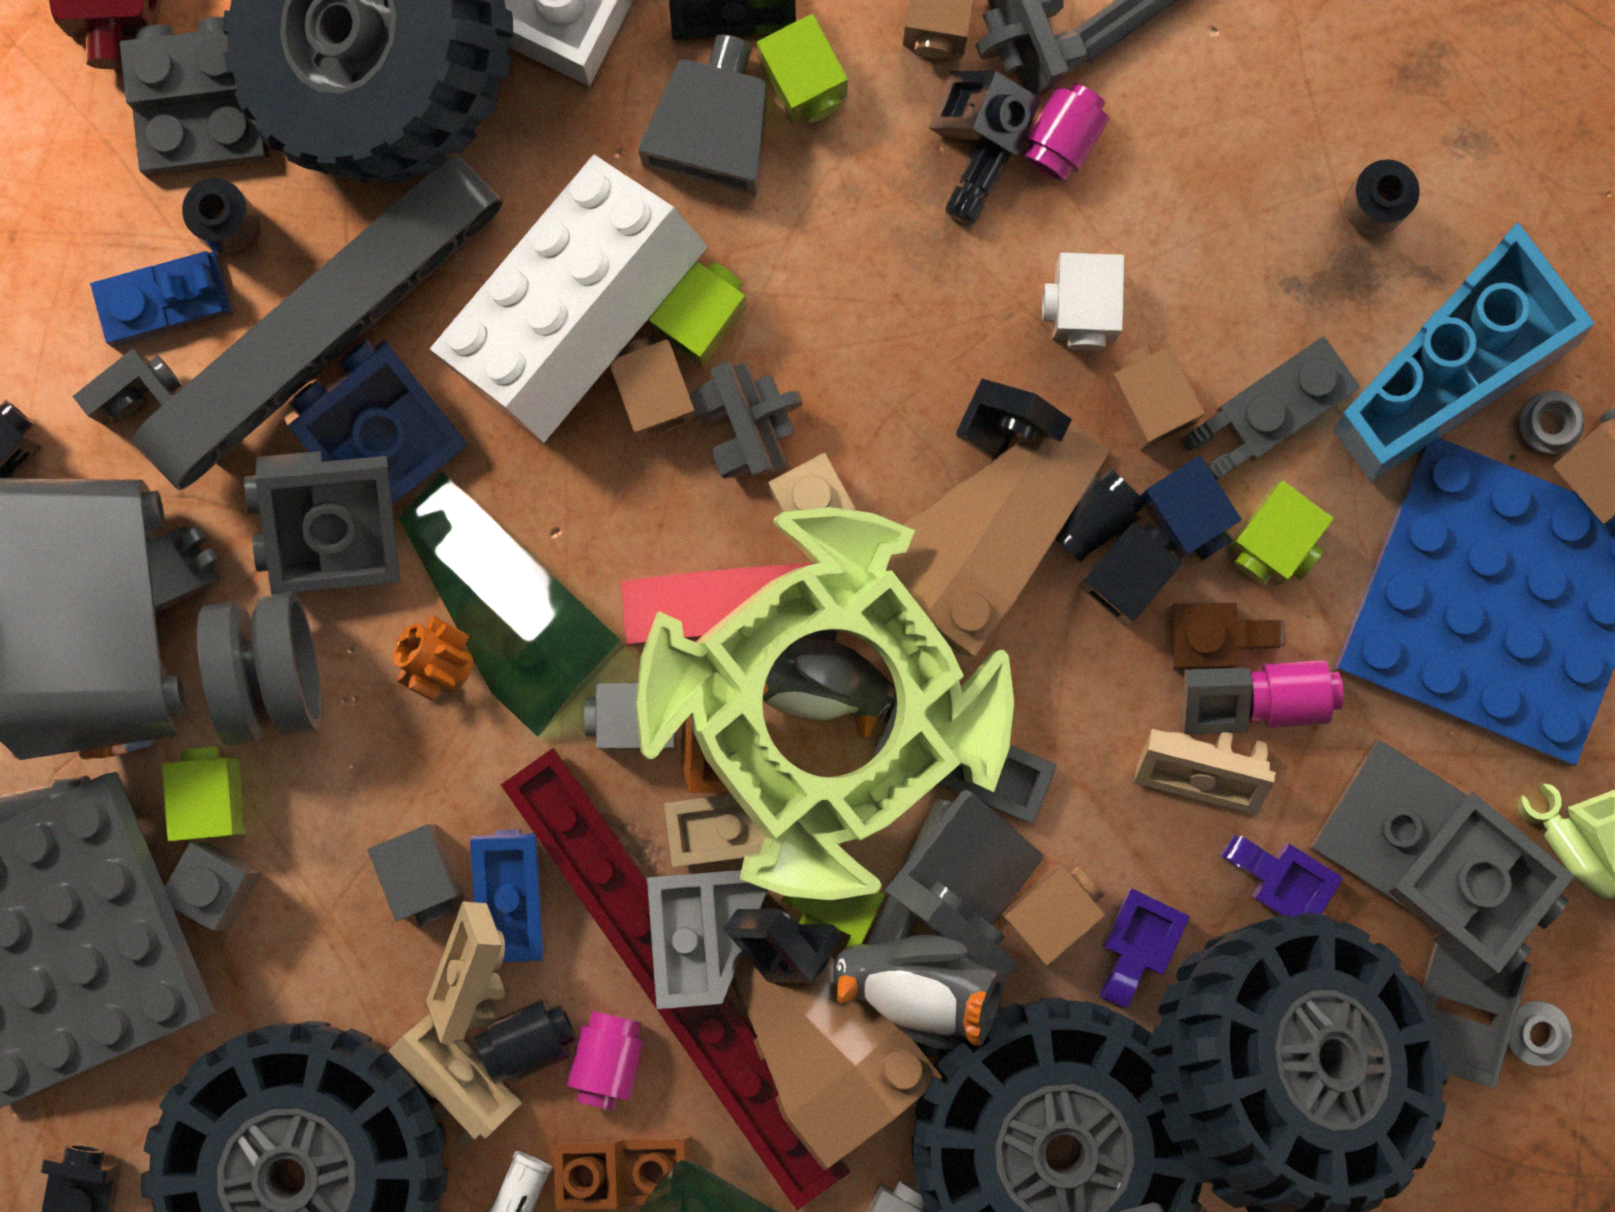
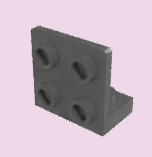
M963 790L885 891L938 935L963 943L969 953L967 958L987 968L1007 971L1008 978L1019 963L998 947L1005 938V935L992 925L1040 864L1043 854L975 794L968 790Z

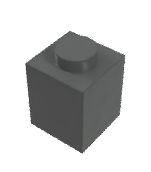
M426 824L367 849L396 922L413 917L417 928L452 914L453 910L449 901L464 895L436 824Z
M190 842L164 888L173 909L215 932L231 929L262 872L208 842Z

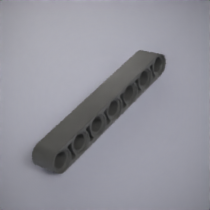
M459 154L447 158L442 167L429 173L153 413L136 431L132 438V444L176 489L182 490L190 486L481 231L498 213L504 202L503 199Z

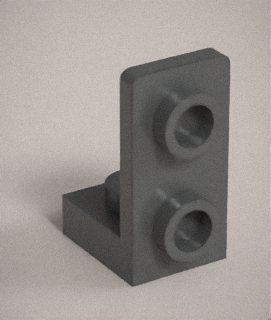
M131 349L72 397L88 417L105 425L110 420L118 423L134 414L143 405L145 400L142 395L148 390L152 392L163 406L176 394L174 391L181 387L182 383L158 355L149 361L142 354Z

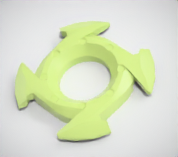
M833 507L781 512L773 519V523L779 531L804 553L813 563L812 565L797 568L770 581L695 642L684 638L681 621L660 611L657 612L641 654L635 708L641 753L645 759H653L658 756L672 735L690 716L693 733L706 761L765 837L760 853L745 855L740 880L790 897L837 900L875 894L881 889L879 879L858 864L838 844L855 839L862 840L889 826L958 765L963 767L966 783L990 792L995 791L1010 748L1014 711V694L1009 655L1004 650H994L969 679L960 686L959 680L963 677V673L951 647L892 570L886 571L891 555L907 552L916 530L874 513ZM820 630L843 631L862 639L872 646L887 664L897 693L896 719L893 730L884 747L865 766L851 773L835 777L812 775L790 763L772 742L763 716L764 686L774 662L797 639Z

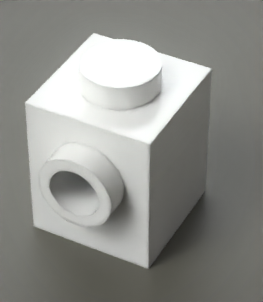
M1060 253L1055 264L1054 284L1044 283L1042 296V321L1053 322L1052 340H1068V348L1078 351L1104 350L1106 342H1115L1122 332L1124 255Z

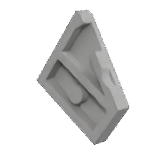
M741 870L647 878L657 1009L723 1003L742 955L741 949L723 928L737 909H760L767 889L740 880Z

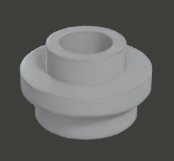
M1545 391L1535 395L1524 405L1519 416V429L1524 441L1535 451L1549 455L1559 454L1572 448L1581 438L1584 430V415L1579 404L1571 396L1559 391ZM1543 413H1551L1557 417L1560 426L1556 434H1548L1542 429L1540 419Z
M1543 1001L1526 1002L1518 1008L1508 1048L1517 1059L1533 1066L1551 1065L1559 1061L1569 1049L1572 1038L1570 1023L1566 1015L1553 1004ZM1544 1022L1549 1028L1550 1036L1544 1045L1536 1046L1531 1041L1530 1031L1536 1023Z

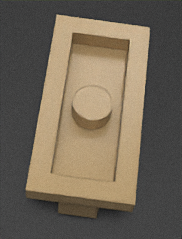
M1152 729L1138 759L1134 783L1258 815L1274 784L1276 772L1270 771L1271 762L1267 761L1269 748L1265 742L1257 740L1250 757L1233 753L1231 749L1233 734L1221 733L1214 747L1213 744L1194 740L1183 733H1167Z
M732 794L664 803L672 867L744 858L745 855L760 853L765 837Z
M462 902L426 999L440 1044L453 1045L454 1040H464L468 1027L487 1028V1024L496 1020L491 1003L483 1000H499L505 997L506 992L498 973L493 972V970L499 969L503 962L505 941L503 933L496 929L487 903Z
M428 1014L409 1030L389 1050L412 1079L418 1082L432 1098L435 1097L439 1101L432 1109L434 1119L438 1122L450 1113L465 1128L455 1140L461 1147H467L480 1134L486 1139L522 1104L518 1097L502 1081L497 1084L492 1081L481 1058L464 1040H454L453 1045L440 1044L431 1014Z

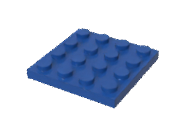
M1438 437L1419 453L1333 670L1565 765L1576 766L1615 668V519L1603 524L1577 493Z

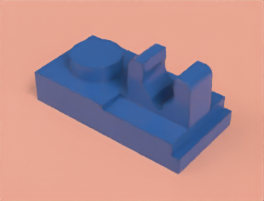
M207 251L90 283L105 341L111 347L233 313L219 259L215 251L209 253Z
M521 829L495 830L494 835L471 836L470 848L474 902L487 903L496 929L503 933L505 941L503 962L543 961L545 949L538 839L536 833L522 834Z

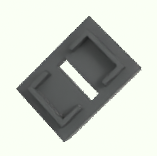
M1436 942L1434 943L1422 985V990L1426 995L1423 1001L1430 1017L1435 1016L1442 1035V1038L1438 1039L1442 1060H1447L1448 1074L1494 1089L1496 1088L1531 963L1523 961L1507 978L1499 973L1482 982ZM1438 998H1446L1494 1013L1492 1025L1489 1026L1436 1009Z

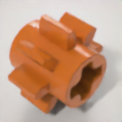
M435 616L430 617L426 627L419 623L408 626L397 639L393 649V663L402 669L396 681L431 701H435L439 689L446 693L457 691L469 677L473 665L471 652L463 648L470 638L469 635Z

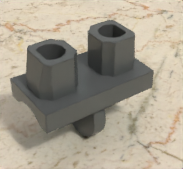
M988 0L991 10L986 12L983 18L990 34L976 43L975 46L981 59L999 56L1006 73L1009 74L1017 71L1024 89L1038 97L1046 94L1063 76L1077 69L1087 59L1088 53L1080 34L1071 30L1054 35L1047 18L1057 15L1064 7L1063 0Z
M726 361L711 368L713 379L690 394V399L697 417L703 425H712L729 417L736 433V438L713 448V457L720 475L724 479L748 475H775L790 468L779 440L786 439L795 434L788 413L803 404L799 392L791 391L780 395L772 375L755 381L748 363L732 366L731 362Z

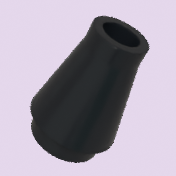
M1110 468L1100 479L1094 475L1055 539L1081 563L1091 552L1124 531L1133 522L1135 523L1141 518L1137 513L1147 502Z

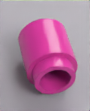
M1073 83L1069 90L1056 87L1025 139L1029 146L1022 156L1023 159L1043 174L1057 181L1066 182L1072 171H1080L1110 121L1108 115L1101 110L1105 104L1104 99L1092 90L1077 83Z
M1325 660L1263 664L1261 671L1250 672L1253 682L1249 718L1251 723L1265 722L1268 728L1331 723L1333 710H1341L1343 707L1341 676L1338 671L1330 672Z
M591 1011L588 1027L581 1025L567 1086L579 1089L576 1102L615 1110L617 1098L630 1101L644 1043L643 1039H638L642 1022Z

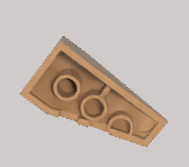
M1071 421L1062 442L1036 435L1032 443L1023 440L1019 441L982 470L948 491L945 496L904 522L903 526L916 531L906 553L891 555L886 571L892 570L949 646L960 654L975 657L1018 598L1078 504L1092 478L1097 474L1111 451L1073 421Z
M766 893L760 909L775 908L787 913ZM742 952L731 981L737 998L744 1002L757 1036L753 1040L760 1059L766 1060L779 1094L775 1099L782 1117L823 1170L830 1168L896 1119L926 1092L933 1076L938 1079L942 1078L913 1039L897 1028L894 1023L886 1019L874 1007L859 999L846 1003L838 1002L837 986L833 978L835 959L831 955H829L826 967L814 977L811 983L766 981Z

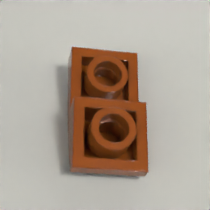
M692 1136L603 1139L553 1144L555 1210L619 1209L625 1205H688L694 1202Z

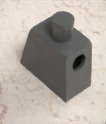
M717 35L708 65L688 59H681L678 62L640 141L638 152L643 166L752 195L757 194L767 104V85L762 79L745 75L752 50L750 43L734 36Z

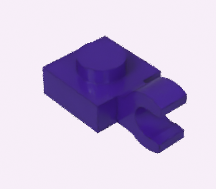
M1232 835L1220 857L1260 880L1250 897L1280 916L1288 914L1295 917L1304 913L1322 914L1343 880V877L1289 843H1283L1274 857L1243 836L1237 837Z
M1133 888L1128 889L1102 945V948L1119 956L1101 988L1099 997L1117 1006L1127 1008L1145 968L1159 975H1164L1190 916Z

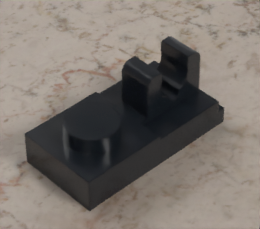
M669 0L672 40L710 38L717 35L773 34L796 22L795 0Z

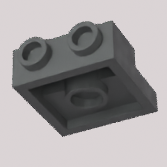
M211 17L200 20L197 23L198 32L174 34L173 28L167 25H146L135 30L136 39L120 41L126 103L133 110L139 171L144 176L269 161L267 144L261 139L254 127L258 121L245 117L234 94L238 90L235 80L229 78L224 53L229 52L228 35H225L223 32L224 17Z
M317 451L256 457V475L244 477L248 514H260L263 533L252 535L256 572L268 571L271 595L289 591L305 592L400 582L387 456L323 462L322 452Z
M1472 791L1463 798L1389 890V893L1437 932L1432 940L1483 982L1499 973L1507 978L1519 967L1531 950L1524 943L1525 939L1536 925L1542 929L1547 928L1563 911L1569 900L1561 893L1575 876Z

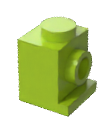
M878 891L875 894L837 900L783 896L781 901L803 912L799 924L834 925L837 930L849 934L845 943L847 948L862 944L885 893Z

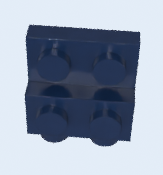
M368 339L360 342L338 361V364L344 370L341 374L325 386L318 379L309 382L287 402L294 410L285 417L287 426L309 452L321 451L323 462L387 456L392 505L468 446L466 440L385 339L375 347Z

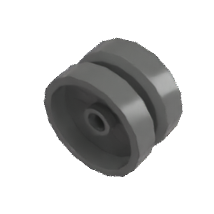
M289 591L260 596L253 611L252 619L245 608L235 601L203 606L198 614L197 622L198 659L209 713L216 733L222 743L232 746L262 740L269 723V718L274 727L282 735L286 736L319 730L322 722V696L318 663L310 625L298 594Z

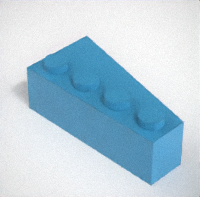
M1517 222L1487 258L1481 261L1446 303L1427 320L1421 330L1404 349L1389 362L1346 409L1335 430V434L1372 483L1425 448L1438 437H1442L1578 347L1595 323L1519 222Z

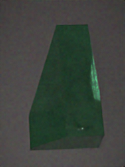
M443 472L398 517L455 626L469 635L470 638L466 646L471 652L489 690L537 737L553 723L625 647V644Z

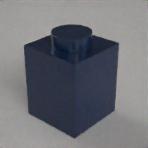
M1200 455L1147 488L1140 495L1147 502L1144 507L1159 530L1177 546L1174 553L1179 560L1194 551L1201 561L1234 541L1227 530L1242 520Z

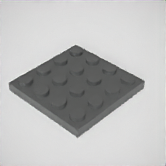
M117 772L96 777L0 823V1108L216 1014Z

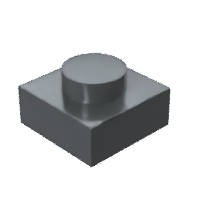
M1250 668L1185 670L1181 712L1184 734L1248 732L1253 690Z

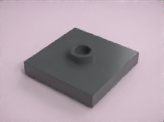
M1375 740L1309 848L1414 914L1392 896L1389 890L1467 794L1385 742Z

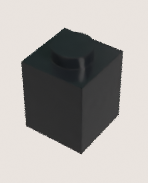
M1133 522L1090 570L1078 587L1126 627L1134 622L1183 563L1172 555L1177 546L1162 531L1151 524H1147L1142 529Z

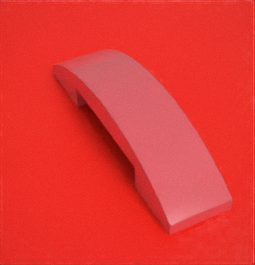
M813 563L724 569L622 581L626 645L646 644L658 611L682 622L684 638L688 640L690 638H700L770 581L792 570L812 565Z

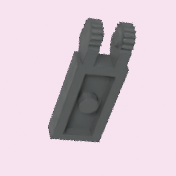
M1322 336L1217 409L1218 414L1198 426L1181 440L1189 451L1194 448L1199 449L1211 441L1217 432L1226 426L1230 428L1241 446L1229 454L1224 453L1209 464V470L1217 481L1247 459L1256 460L1359 389L1360 386L1327 339Z

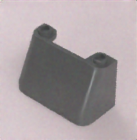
M0 478V742L20 760L178 736L176 715L185 713V696L180 676H169L160 658L148 544L154 542L155 530L165 527L164 510L159 491H150L142 479Z

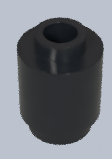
M1385 159L1371 163L1360 173L1346 192L1344 210L1349 222L1357 230L1368 235H1383L1393 231L1406 219L1418 203L1420 195L1418 180L1413 171L1399 161ZM1378 191L1385 194L1389 200L1382 198Z
M220 178L205 179L195 184L184 198L182 205L184 222L187 228L207 248L223 254L235 253L248 246L255 237L258 228L256 210L233 183ZM224 209L218 218L213 219L220 210Z
M545 998L488 1023V1031L475 1036V1043L488 1075L495 1084L506 1079L515 1083L570 1058L567 1044L576 1041L575 1031L563 1006L559 1005L551 1008Z

